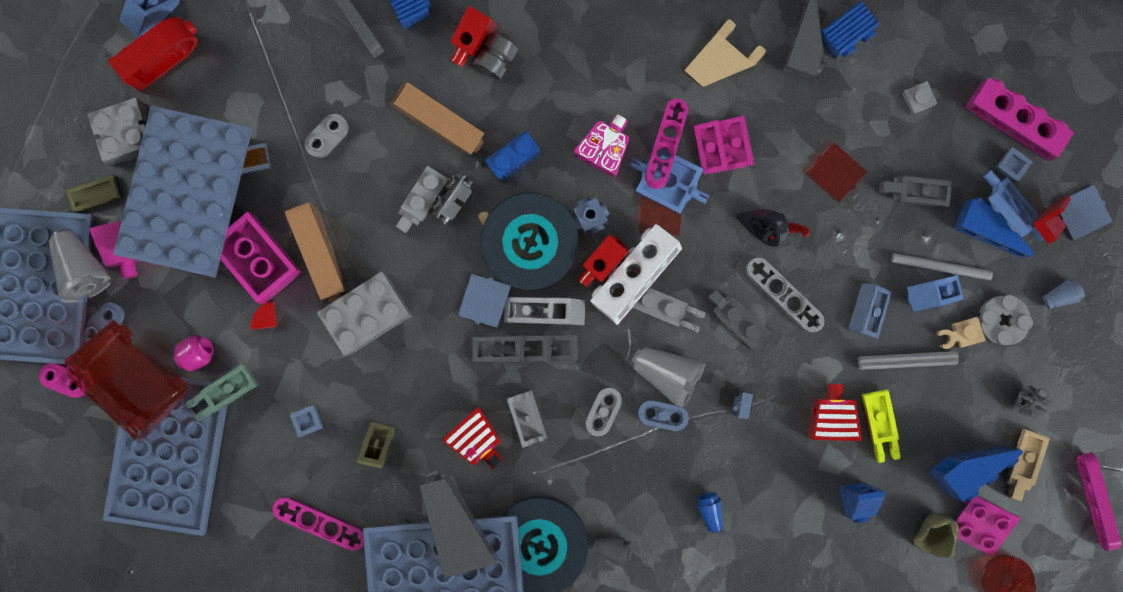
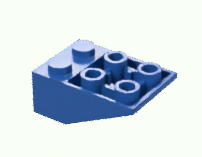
M998 446L947 456L928 473L947 496L963 502L965 500L970 501L979 494L978 490L982 486L996 481L999 477L998 473L1004 468L1008 469L1014 466L1019 461L1018 457L1024 452L1021 449Z

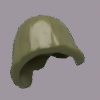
M933 513L924 519L920 530L913 539V543L916 547L940 558H953L959 526L950 516L942 513ZM931 528H935L941 532L933 534Z

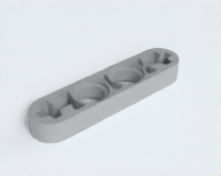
M759 257L747 263L745 269L747 276L803 330L812 333L822 329L824 326V316L772 265ZM753 263L755 265L761 263L763 265L761 271L765 275H768L769 272L773 274L765 280L764 284L760 281L764 279L760 273L755 275L752 273L754 270ZM773 279H777L782 283V290L778 294L772 293L769 289V283ZM790 297H797L800 300V308L797 311H792L788 308L787 301ZM806 306L809 308V310H807L805 313L810 317H817V319L815 320L817 324L816 327H808L807 323L809 321L804 315L801 316L800 319L797 317L798 314L804 311Z

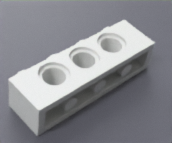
M657 224L652 229L648 228L643 233L642 241L637 247H632L625 256V261L620 267L616 266L610 272L608 281L603 286H598L592 294L591 303L616 325L619 324L682 249L680 242ZM652 249L657 251L655 257H645L647 251ZM637 268L641 270L639 276L635 278L629 277L632 269ZM616 288H624V293L620 297L612 296Z

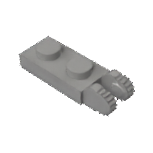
M648 288L632 307L676 327L681 326L697 333L700 327L694 323L683 321L684 313L686 311L698 318H704L706 314L701 310L688 306L686 302L652 288Z

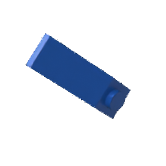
M975 198L965 202L954 227L955 230L1020 258L1033 256L1034 251L1017 232L1015 233L1009 228L1004 216L1001 213H997L992 206H989V201Z
M865 482L840 487L845 517L854 520V523L869 521L870 516L877 515L885 497L884 490Z

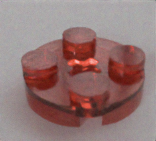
M999 555L988 561L984 567L986 570L984 576L981 577V585L984 592L1036 591L1035 577L1031 567L1018 557ZM1007 574L1014 579L1010 587L1008 585L1003 586L1004 576Z

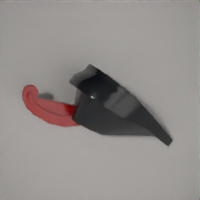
M760 209L735 215L744 227L768 246H778L787 239L789 232L802 233L803 237L809 236V229L796 223H787L783 213L773 210Z

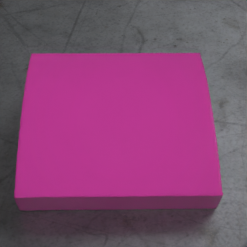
M744 115L693 126L703 175L755 165Z

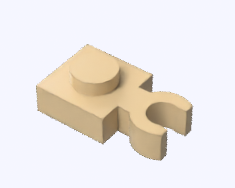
M979 317L952 323L953 331L939 330L936 332V336L946 335L948 338L947 343L939 345L941 349L951 348L955 342H957L958 348H963L985 341Z

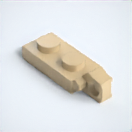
M1022 429L1016 449H1021L1024 453L1018 457L1019 461L1009 468L1006 483L1010 485L1006 497L1022 501L1025 490L1030 491L1031 487L1035 486L1050 440L1049 437Z

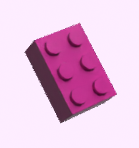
M246 212L228 228L220 260L257 303L266 304L303 272L254 214Z

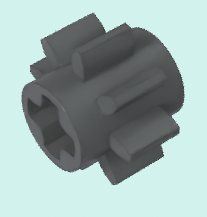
M1030 385L1028 390L1019 391L1018 400L1015 401V404L1022 407L1019 413L1025 416L1029 415L1034 419H1037L1038 414H1046L1048 404L1051 403L1050 400L1044 398L1046 391L1041 388L1036 390V388Z

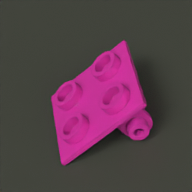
M979 496L970 501L965 500L964 503L967 506L956 519L959 526L958 539L993 556L1021 518Z

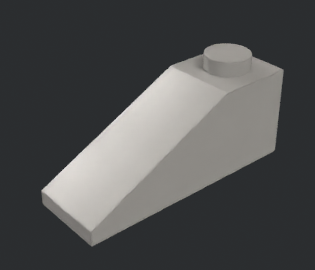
M507 297L504 322L584 325L585 300Z

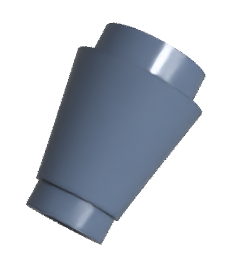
M1068 279L1046 295H1043V300L1048 309L1080 302V299L1085 297V293L1077 279Z

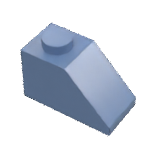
M126 0L119 21L136 37H140L152 27L162 22L179 4L180 0Z
M958 275L907 287L908 301L912 306L913 312L964 299Z

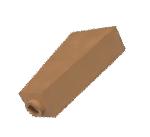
M408 82L401 85L389 104V107L467 155H471L472 152L477 153L484 142L481 139L484 135L482 131Z
M306 203L284 211L320 300H328L329 303H333L341 298L343 294L349 293L319 208Z

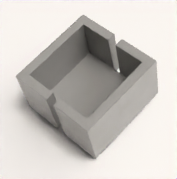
M133 98L87 114L93 134L100 138L96 140L102 162L115 166L138 158L149 115L145 103L137 98Z

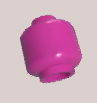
M192 335L176 344L174 361L184 370L194 372L211 362L214 353L213 345L206 337Z

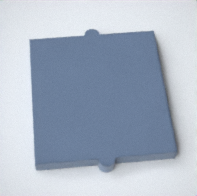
M1095 185L1071 195L1070 198L1072 200L1064 212L1059 214L1066 225L1065 228L1072 241L1113 222L1105 207L1106 202L1102 201Z
M471 274L458 316L474 320L476 324L484 323L498 328L511 286L494 281L492 277L487 279Z

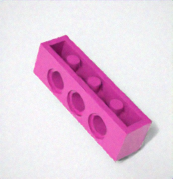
M988 78L981 82L965 106L966 109L1046 161L1058 158L1074 134L1073 131L1068 129L1066 123L1061 120H1054L1047 115L1043 108L1026 102V98L1023 95L1009 91L1005 88L1004 83L997 79ZM996 99L1003 103V109H999L996 106ZM1017 112L1023 115L1024 123L1018 121ZM1038 126L1044 129V137L1038 133Z

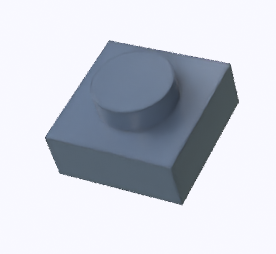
M1011 147L995 169L1014 183H1017L1033 161L1014 147Z
M739 392V396L734 397L732 411H736V417L749 419L753 394Z
M315 405L289 414L298 438L324 428Z

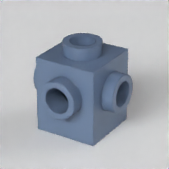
M587 197L576 203L577 207L573 209L574 216L572 218L577 230L582 229L584 234L590 232L593 235L605 229L603 225L607 223L606 216L609 215V212L603 201L599 203L597 198L590 200ZM588 210H592L595 212V217L593 219H588L586 217V212Z

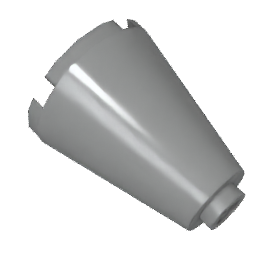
M60 229L52 234V237L49 239V246L58 295L63 302L81 301L79 297L86 294L91 298L110 285V276L73 231Z
M644 347L642 350L638 349L632 358L634 370L676 406L681 408L690 399L695 390L694 386L697 380H700L705 368V363L699 360L649 347Z

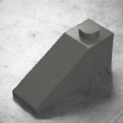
M808 0L806 2L782 71L811 81L815 75H820L824 66V61L821 60L823 45L816 0Z

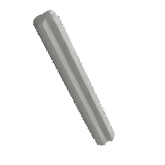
M956 351L858 357V368L860 370L957 365L959 363V356Z

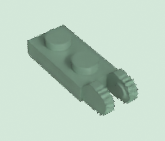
M243 363L202 389L200 394L185 404L188 408H191L205 399L209 407L201 410L194 416L196 422L210 414L221 410L259 384L246 363Z

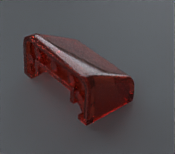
M112 320L65 360L66 373L81 391L134 440L141 443L188 394V384L179 375L176 377L165 375L132 344L131 336L133 334L126 325H119L115 320Z

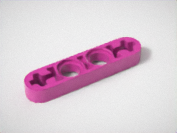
M672 99L666 105L645 174L646 184L653 189L663 188L670 175L688 114V105L681 99ZM678 108L679 113L676 121L671 120L674 109ZM665 128H672L676 131L677 135L669 138L664 135L663 130ZM661 149L667 150L670 153V158L665 160L659 158L657 151ZM657 166L662 167L659 180H654Z
M1092 452L1077 456V465L1099 543L1105 551L1118 549L1121 547V539L1098 459Z
M288 496L278 499L273 505V514L283 522L351 551L359 550L364 546L363 529L357 525ZM288 502L289 509L296 511L298 507H301V510L298 512L296 520H294V513L287 512L284 515L282 514L283 509L279 506ZM309 511L314 514L315 522L313 525L303 523L302 515L304 512ZM332 521L338 525L336 535L326 533L325 525L327 522ZM344 527L348 528L345 532L346 534L353 535L357 532L361 542L353 545L351 544L352 539L347 536L340 540L339 537L343 533Z

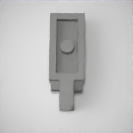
M427 165L400 207L401 209L398 214L402 217L396 227L402 232L407 233L413 223L418 226L421 221L423 222L433 202L445 188L448 178Z

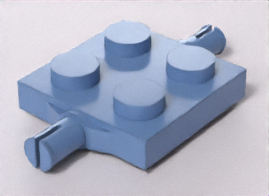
M661 149L657 151V156L665 160L670 158V153ZM675 155L666 185L661 189H653L645 181L649 161L646 164L633 157L629 167L642 172V178L636 193L679 215L691 198L706 204L710 195L697 189L698 180L703 172L702 168ZM657 166L654 180H659L662 167Z
M992 170L987 172L983 178L992 186L993 192L988 198L992 208L1006 218L1007 224L1013 232H1018L1021 237L1031 232L1038 242L1043 241L1044 238L1033 225L1040 214L1008 177L1000 181Z

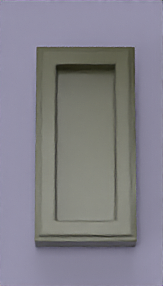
M113 174L65 190L72 213H82L123 199L117 177Z

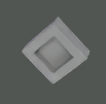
M928 81L902 92L911 115L937 104Z

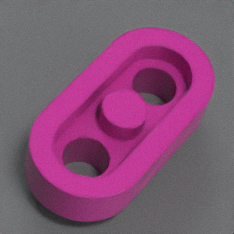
M48 363L39 372V380L43 386L69 397H83L90 391V378L86 374L65 365ZM50 371L54 373L53 380L49 379L48 375ZM74 380L78 384V387L76 389L72 388V382Z

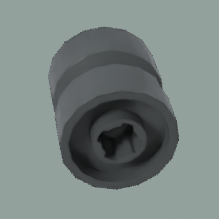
M492 32L484 43L485 51L478 53L473 64L490 77L501 80L508 69L506 63L512 62L518 52V48L506 38Z

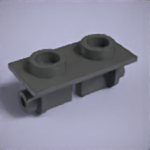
M458 172L448 179L445 185L447 189L442 196H438L431 207L433 210L430 214L439 218L445 224H448L449 221L452 222L461 209V206L456 204L455 200L459 199L465 203L474 190L473 185L475 183L469 178L465 179L466 176Z

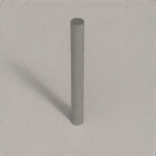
M893 253L891 256V263L989 281L993 276L992 271L897 253Z

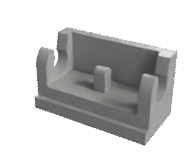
M532 390L507 398L522 448L535 442L544 441L547 436Z

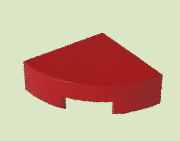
M268 302L256 310L251 320V330L278 327L275 302Z

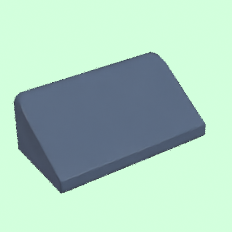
M862 283L850 321L849 331L878 339L892 291L875 284Z

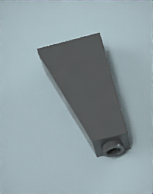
M440 473L425 477L426 482L419 486L444 578L496 564L498 557L450 477H441Z

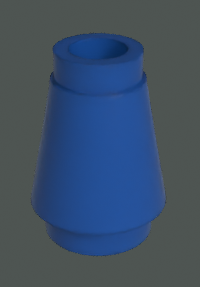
M715 492L700 495L697 498L698 503L696 506L709 532L722 530L721 498Z

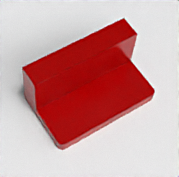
M1069 195L1044 209L1033 223L1048 245L1056 241L1066 227L1059 214L1064 212L1072 200Z

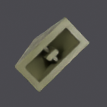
M371 422L359 452L357 463L381 469L385 467L388 462L395 427Z

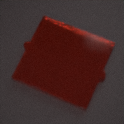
M833 143L823 155L817 157L818 161L806 174L835 200L840 202L850 190L856 188L855 184L867 171L836 143Z
M641 195L639 233H644L648 228L652 229L657 224L670 235L680 236L681 214L679 215Z

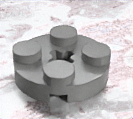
M1012 295L990 298L982 305L979 311V319L984 337L994 344H1016L1027 335L1033 325V320L1030 317L1027 306L1020 299ZM1001 314H1003L1004 316H1009L1010 320L1008 326H1001L999 324V322L1002 320L1000 317Z

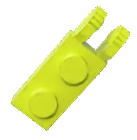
M888 389L861 394L877 462H885L882 443L888 441L892 458L894 460L900 459L899 436Z

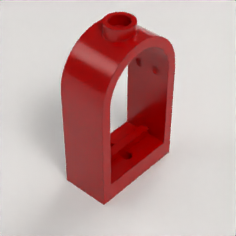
M180 17L166 19L109 59L108 62L122 81L141 92L192 53L198 44V39L194 35L198 30L189 19L185 22Z

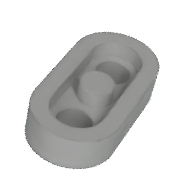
M339 114L328 115L306 138V151L315 158L327 156L347 135L349 129L347 121ZM337 122L338 128L331 130V124ZM316 140L321 141L319 148L313 147V143Z
M604 388L598 393L586 418V428L590 434L603 436L610 430L622 403L621 395L617 390ZM608 395L613 397L611 405L604 403V398ZM597 418L603 421V425L600 428H596L593 425L594 420Z

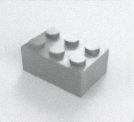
M380 272L317 312L344 356L351 355L413 316L384 272Z

